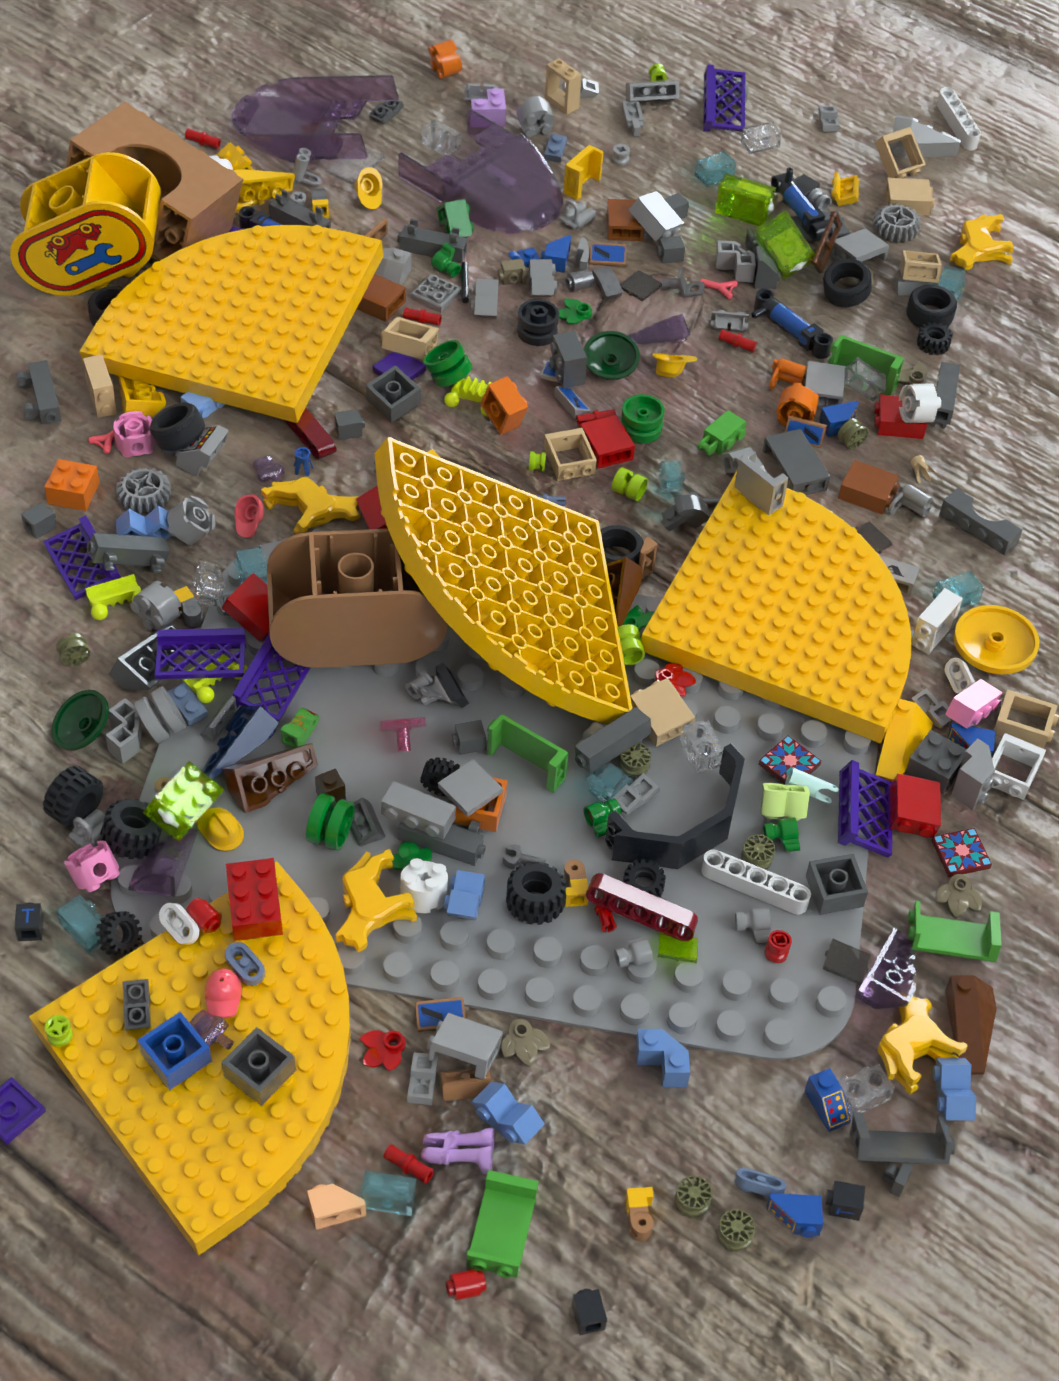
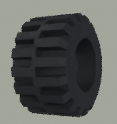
M70 766L65 771L63 770L48 787L44 796L43 810L66 828H74L73 820L76 817L85 819L98 808L103 797V783L80 766Z
M125 798V801L120 799L116 803H112L107 808L100 832L101 841H106L112 853L118 854L121 858L128 857V859L134 860V858L143 859L144 856H150L158 846L164 824L163 819H161L162 816L152 809L154 806L151 807L148 802H141L139 799L131 800V798Z
M528 862L524 863V866L519 865L516 867V871L513 870L510 873L507 881L506 903L508 911H511V915L518 917V920L521 922L527 921L530 925H533V923L543 925V922L550 923L552 918H558L559 913L563 911L566 892V881L563 879L562 873L557 872V868L554 866L549 867L547 863L539 864V862H534V864H530ZM530 892H539V893H542V894H538V895H537V894H531Z

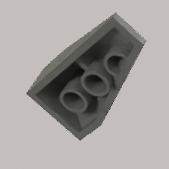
M747 228L746 250L755 253L754 289H776L777 281H780L781 278L780 270H777L776 262L752 229Z
M169 623L160 630H177V628L172 623ZM157 632L116 660L108 675L124 689L149 690L162 681V679L155 678L158 644ZM174 650L162 651L167 657L174 652ZM167 664L161 668V672H167L170 665Z

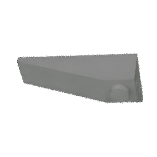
M896 115L893 132L911 127L923 157L957 156L961 140L945 132H938L928 124L925 126L915 118ZM902 141L890 144L893 156L908 158Z
M383 248L384 256L375 274L402 285L412 270V253L396 248Z

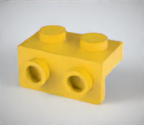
M232 142L228 143L215 155L219 156L220 159H227L232 164L233 170L245 169L246 167L249 170H254L251 167L252 161L247 155L243 156L245 152L239 145L235 147Z
M834 172L831 196L833 200H836L838 207L858 202V175L840 179L839 173Z

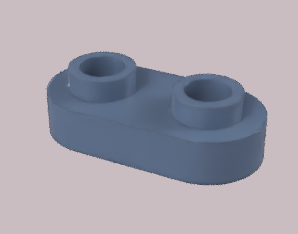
M241 942L230 944L225 950L226 962L230 968L247 985L254 986L261 983L265 977V969L262 962L246 944ZM236 956L242 957L239 960L234 959ZM250 973H256L255 976H249Z
M749 1168L738 1169L734 1179L735 1184L740 1190L755 1192L766 1198H769L770 1193L784 1194L786 1189V1183L782 1179Z

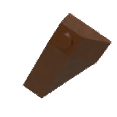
M627 557L606 564L618 627L623 625L641 586L643 568Z
M313 743L240 762L222 768L229 793L243 813H247L269 804L271 799L279 793H283L290 784L302 778L316 767L318 763Z
M951 975L945 993L953 1039L956 1042H964L968 1045L966 1052L960 1056L956 1054V1056L968 1060L971 1064V1075H984L997 1010L994 991L991 986L975 975Z

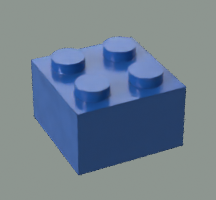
M181 1012L138 1039L141 1055L169 1090L212 1062L209 1046Z

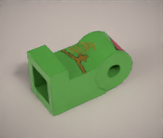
M303 707L300 708L288 725L285 724L280 729L281 743L291 748L302 746L316 728L319 715Z

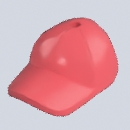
M254 494L242 496L235 506L236 532L244 538L254 536L257 525L264 517L263 504Z
M217 969L207 979L205 999L209 1016L212 1018H230L237 1014L242 994V984L240 978L229 969Z

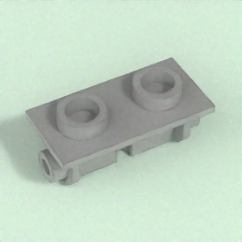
M468 83V85H465L464 100L486 99L487 89L498 88V86H495V84H483V89H480V84Z
M724 310L712 311L710 327L727 330L728 324H731V331L744 332V330H748L749 314L743 312L731 313Z

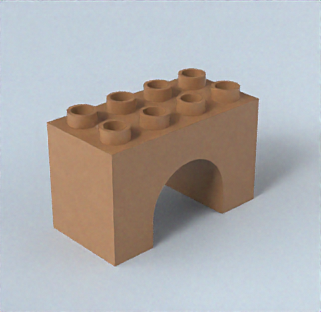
M124 102L70 140L66 168L93 155L113 152L139 161L153 173L161 190L152 257L160 261L180 249L202 240L228 233L231 230L243 178L238 176L235 171L224 167L209 157L204 151L195 148L181 139L175 132L166 129L149 118L146 113L138 111Z

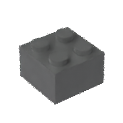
M576 331L553 335V343L550 344L552 353L550 365L551 368H555L557 381L561 382L563 389L584 385L587 356Z
M395 365L366 385V400L387 420L393 423L421 403V388Z
M930 730L909 758L905 774L940 782V793L944 795L957 777L967 749Z
M854 853L809 862L806 879L819 915L864 907L868 890Z
M258 1027L221 1062L224 1077L260 1106L296 1071L295 1056Z

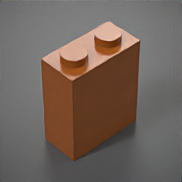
M608 199V240H644L645 229L629 211L636 200Z
M374 274L357 310L387 322L406 302V287Z
M854 460L841 484L838 499L883 515L886 507L889 508L894 497L892 495L896 496L898 493L897 490L900 487V484H897L899 475Z

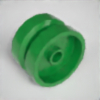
M450 340L437 345L423 359L427 370L431 372V377L436 386L445 387L455 384L472 370L473 365L468 356L464 354L465 351L458 340Z
M645 394L633 395L625 400L622 407L621 423L634 443H651L661 436L665 412L663 403L659 399Z
M321 793L317 797L309 815L306 827V840L317 845L325 841L327 848L339 851L343 847L351 829L355 810L354 803L344 799L336 803L334 796Z

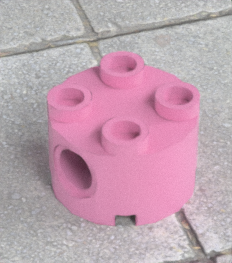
M130 411L120 415L117 422L116 420L114 421L115 443L122 456L129 458L153 452L155 440L150 433V424L152 422L150 416H143V413L139 411Z
M97 841L98 846L95 847L91 843L70 854L67 857L69 861H64L77 889H86L87 892H92L100 887V883L107 879L112 880L120 875L119 865L106 841Z

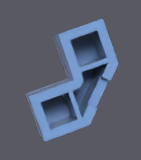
M157 506L144 517L128 509L116 519L117 534L163 537L166 541L172 536L167 529L169 526L167 520L169 511Z
M457 870L456 876L452 875L450 882L451 893L446 895L444 909H447L448 916L477 920L478 907L481 905L485 886V874Z
M638 1029L635 1043L637 1065H661L663 1087H687L690 1076L689 1051L663 1029Z
M936 1058V1066L932 1067V1078L936 1083L938 1112L941 1113L945 1120L975 1121L977 1096L970 1089L971 1064L966 1058Z
M490 1082L472 1101L476 1108L477 1116L504 1136L510 1143L526 1145L545 1125L534 1107L529 1104L517 1103L504 1083Z

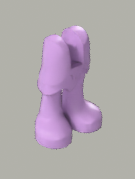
M485 1128L480 1132L460 1134V1131L457 1130L453 1132L429 1133L423 1136L422 1143L427 1147L422 1149L421 1159L423 1161L434 1164L472 1162L478 1164L483 1174H487L488 1170L492 1171L494 1128ZM458 1146H477L480 1148L458 1149Z

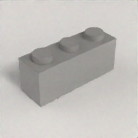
M677 80L626 83L627 101L679 98V81Z
M393 781L381 801V814L390 820H397L410 828L419 829L432 837H439L444 840L456 819V806Z

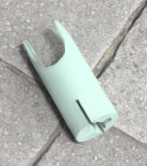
M796 768L790 770L785 781V785L807 786L810 792L809 796L828 804L832 802L831 798L821 794L818 790L829 789L834 792L839 790L834 784Z

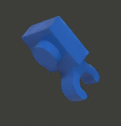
M535 248L519 250L517 253L514 251L508 253L512 260L522 259L525 267H529L530 259H541Z

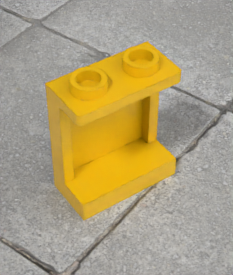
M588 145L565 165L563 194L578 200L582 195V184L589 178L597 181L601 179L602 150Z

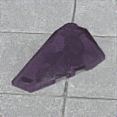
M682 313L653 324V326H648L628 336L636 344L674 341L678 344L687 340L686 336L691 334Z
M174 827L134 870L128 890L175 897L197 836V829L185 828L181 832Z
M896 928L892 930L855 995L857 999L874 1009L902 1007L909 1004L916 990V984H914L915 969L913 968L915 950H912V940H908V935Z

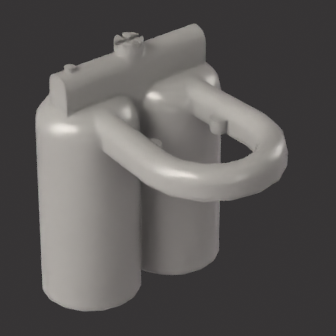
M300 148L292 170V173L295 174L293 184L296 185L297 182L301 181L312 186H318L321 183L320 177L306 172L311 156V151L306 148ZM304 175H305V176L314 178V179H316L317 181H316V182H313V181H310L309 179H305V178H303V177H304Z
M568 200L565 202L564 212L559 217V220L564 222L566 226L569 225L573 229H579L596 217V213L593 208H587L583 202L576 204L573 200Z
M900 483V487L897 490L899 494L891 502L888 512L894 514L903 504L922 517H925L931 509L932 497L910 484Z
M95 809L85 819L76 817L73 820L74 828L68 837L76 842L75 845L77 847L79 845L84 847L90 843L93 847L98 846L97 841H101L100 832L105 817L104 813L99 809Z

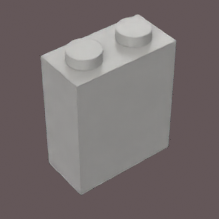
M657 191L639 197L629 209L630 213L655 242L659 241L660 238L676 236L681 231L680 227L684 224Z
M808 361L804 387L818 394L817 408L842 404L846 366Z

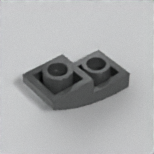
M388 96L383 104L378 103L369 114V117L385 123L399 113L404 107L403 102Z
M149 980L124 981L123 1007L125 1030L151 1028Z

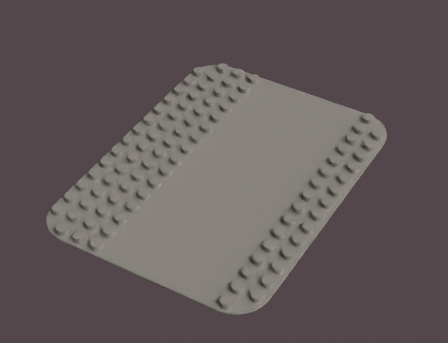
M282 541L255 547L243 553L229 564L219 578L201 629L244 628L231 616L223 615L219 596L233 593L252 573H255L268 585V559L274 548ZM636 595L630 610L638 605L644 614L651 611L655 612L663 597ZM449 625L443 642L433 652L415 661L385 665L311 668L275 728V734L235 764L291 749V747L281 743L280 729L285 724L288 725L298 710L303 707L319 715L316 728L303 744L313 743L318 765L302 778L290 784L283 793H279L271 799L269 804L247 813H243L229 793L222 772L213 780H208L222 787V792L217 800L200 792L209 801L182 832L172 824L164 823L156 850L150 856H144L143 859L134 858L132 860L128 859V857H118L117 863L120 875L111 880V898L115 912L128 911L130 912L129 914L136 916L134 920L138 919L140 921L137 927H142V931H139L142 939L138 941L144 945L167 930L159 919V912L163 905L166 903H177L186 910L189 903L196 898H201L211 903L228 892L226 864L274 858V862L277 861L323 919L338 951L347 986L423 1000L463 997L464 1007L637 1037L638 1029H663L684 1046L757 1059L791 1060L808 1056L825 1048L843 1031L854 1007L863 907L819 915L811 893L806 912L799 915L793 914L704 877L701 871L704 854L679 869L659 867V869L663 868L664 875H666L664 891L659 898L688 909L698 917L694 936L689 941H680L614 912L612 914L617 926L616 929L612 932H603L599 916L596 915L594 910L596 904L590 901L588 905L565 907L564 903L563 911L559 913V917L556 919L552 918L550 923L543 922V925H537V923L530 925L527 921L521 922L518 920V917H513L511 911H508L506 893L508 877H510V873L513 870L516 871V868H509L502 862L503 856L515 857V855L506 853V846L520 845L523 854L546 859L549 867L554 866L557 868V872H561L563 876L566 862L573 859L581 861L585 867L588 886L593 875L598 873L608 875L623 882L625 869H627L630 863L612 860L613 850L605 842L606 835L599 838L595 836L593 828L588 825L585 819L583 809L585 806L596 802L605 804L607 800H610L626 784L630 786L638 777L626 776L619 767L620 755L601 766L602 773L596 777L593 776V772L590 774L584 768H580L575 761V745L579 740L584 739V731L591 723L596 721L570 713L557 706L552 707L544 699L524 689L500 671L491 669L488 662L466 644ZM646 627L641 628V630H640V632H639L641 637H642V633H643V631H644V629H645ZM245 629L247 641L245 665L249 667L267 637L260 642ZM218 649L206 650L210 655L218 651ZM229 649L228 651L234 655L240 649ZM645 653L644 658L640 662L633 665H625L630 696L639 689L643 690L650 687L655 682L656 671L664 669L671 662ZM201 654L194 660L197 663H200L203 660H205L206 657H204ZM288 660L282 661L284 669L295 666L294 663ZM278 662L268 664L270 672L280 670ZM443 662L452 672L469 704L461 708L445 700L438 699L424 705L421 697L414 699L408 694L405 685L416 679L422 671L427 672L435 681V667ZM189 663L186 671H188L194 666L191 663ZM683 667V671L689 672L696 679L694 685L685 687L686 696H681L695 716L694 728L657 747L649 736L642 739L643 744L651 752L650 768L645 775L659 786L660 791L628 815L621 810L620 816L637 832L680 836L719 813L725 808L730 791V785L719 774L723 749L731 743L745 758L728 839L711 850H718L742 860L743 845L749 836L755 834L764 835V823L777 824L779 820L787 818L783 816L777 819H768L765 815H761L760 811L763 783H783L758 765L759 760L788 735L819 758L821 765L810 775L834 784L838 789L839 771L851 760L859 763V769L875 775L878 742ZM297 671L287 673L289 682L299 679ZM283 675L272 677L275 685L285 683ZM234 677L222 678L220 682L216 680L214 686L210 684L209 687L214 691V699L210 703H202L208 711V717L191 726H188L186 723L187 728L177 734L169 729L170 738L158 746L139 799L141 802H148L151 807L153 804H156L158 800L155 793V782L159 778L169 777L175 783L176 775L182 767L198 776L201 774L209 757L219 750L217 745L219 739L227 735L228 731L225 728L228 723L214 741L201 736L200 733L220 706L232 696L240 680H236ZM268 678L258 680L260 688L271 686ZM288 688L277 690L280 698L290 694ZM273 691L262 693L265 701L275 699ZM258 694L249 696L247 701L253 704L261 702ZM278 704L267 706L269 712L278 715L280 711ZM503 714L569 752L566 779L554 793L546 789L547 771L501 745L492 756L487 755V728L492 720H496ZM481 720L486 734V750L460 755L458 747H454L452 742L455 724ZM435 757H439L440 760L447 758L446 761L448 762L452 760L454 765H460L459 768L474 759L491 777L508 780L507 796L497 831L492 832L481 829L479 833L484 836L483 845L486 846L482 859L478 858L475 866L432 852L433 856L431 861H429L446 866L448 874L447 895L451 893L452 875L456 876L457 870L485 874L486 880L481 905L478 907L476 921L448 916L447 909H444L443 906L439 910L437 908L431 909L430 913H416L417 921L395 920L373 930L367 937V947L361 952H357L354 947L345 946L343 941L336 942L335 934L343 926L351 912V907H345L342 897L344 895L343 875L355 866L366 851L370 853V856L383 853L387 849H390L392 854H397L400 844L404 842L398 840V826L400 822L390 820L381 814V801L393 781L453 804L447 796H441V793L436 795L433 790L429 792L427 790L428 787L424 788L422 786L423 783L420 782L426 761H429L431 758L435 760ZM336 768L345 783L346 800L353 803L361 797L368 800L386 837L382 840L360 846L351 826L348 837L339 851L327 848L325 841L319 845L308 842L306 840V827L310 812L318 797L315 787V776ZM859 777V781L862 783V785L864 787L867 786L864 779ZM869 788V789H867V792L870 794V796H871L872 799H873V794H874V793H873L872 790ZM829 789L818 790L821 794L831 798L832 802L828 804L809 796L807 818L797 821L800 851L786 852L781 840L776 838L773 840L775 845L774 858L771 866L766 870L802 884L810 890L806 879L810 861L854 853L866 883L868 849L853 843H849L846 846L838 843L839 790L838 792ZM860 793L859 799L864 805L867 804L866 800ZM868 806L866 809L872 815V808ZM218 807L228 810L238 820L244 830V839L241 845L231 851H220L210 845L197 827L198 818L204 811ZM859 811L860 819L863 823L867 822L866 818ZM455 823L452 824L454 826L468 830L469 826H464ZM868 824L866 827L870 831L871 825ZM859 829L858 837L867 840L862 831ZM520 863L516 867L519 865L524 866V863ZM385 868L381 871L377 885L385 897L400 894L402 870ZM638 877L635 880L638 885L644 887L653 884V881L647 877ZM530 892L531 894H542L539 892ZM768 908L770 913V932L782 930L787 932L792 938L787 959L782 963L769 961L765 956V948L768 943H756L751 928L737 931L735 912L749 914L752 909ZM642 936L643 939H647L652 950V962L638 966L629 963L628 966L621 968L617 966L614 949H628V940Z

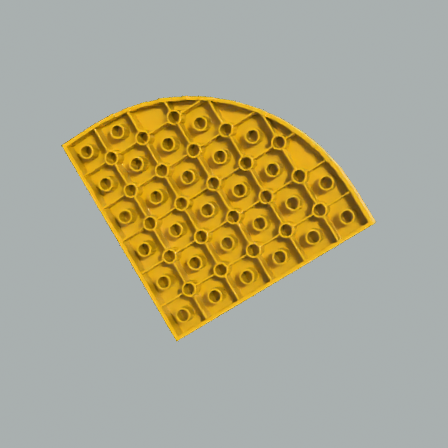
M257 225L253 228L224 233L192 244L160 261L154 262L150 268L136 277L116 298L111 300V303L103 312L79 351L82 361L83 358L103 355L108 373L182 393L191 392L212 398V401L298 423L384 256L382 240L325 228L320 225H273L264 227Z
M387 437L374 453L377 486L382 508L381 514L385 518L395 547L405 564V571L412 576L424 596L444 621L466 644L488 662L491 669L500 671L513 682L544 699L552 707L557 706L570 713L605 725L612 723L632 710L599 521Z
M736 471L644 629L641 637L644 652L671 663L681 664L684 668L881 743L902 696L911 658L909 617L898 585L878 553L854 527H851L843 519L821 504L809 499L804 493L788 488L786 489L783 507L768 515L734 487Z
M277 861L275 862L283 935L234 941L229 892L210 903L222 915L221 926L215 932L204 933L199 928V936L194 943L180 944L166 930L29 1016L35 1034L198 1256L266 1207L269 1201L277 1193H280L293 1176L300 1171L302 1164L308 1156L313 1154L325 1128L329 1126L330 1118L341 1096L342 1085L348 1068L351 1039L349 995L338 951L320 914ZM232 943H244L264 965L265 977L261 983L254 986L247 985L241 980L242 994L235 1016L230 1018H212L209 1016L205 999L207 979L217 969L225 968L233 971L226 962L225 950ZM236 956L234 959L239 960L242 957ZM250 973V974H249V976H255V975H256V973ZM148 979L151 1028L125 1030L123 982ZM181 1012L209 1046L212 1062L169 1090L141 1055L138 1039ZM63 1015L70 1021L73 1037L65 1046L56 1047L48 1041L45 1023L52 1016ZM256 1027L294 1055L296 1071L262 1106L224 1077L221 1063Z

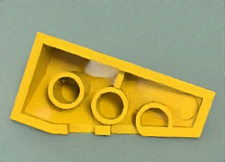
M245 169L233 170L238 176L243 178L235 213H239L242 207H251L256 204L262 205L265 200L271 197L275 199L276 194L282 195L283 189L288 192L292 191L295 174Z
M118 376L123 413L139 411L143 413V416L147 417L148 415L152 418L166 406L164 394L156 392L154 385Z
M903 699L899 700L884 737L876 776L893 782L897 773L904 774L909 758L928 732L932 730V720L917 703Z

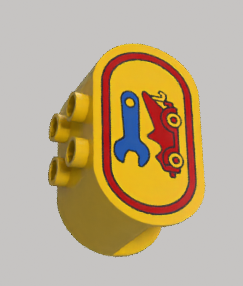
M105 152L93 155L30 184L23 191L20 199V210L25 221L24 231L14 238L10 248V258L15 270L23 280L34 288L49 294L63 296L78 295L93 288L99 290L106 287L111 280L123 275L125 277L134 276L149 261L153 252L161 199V190L157 179L139 161L120 153Z

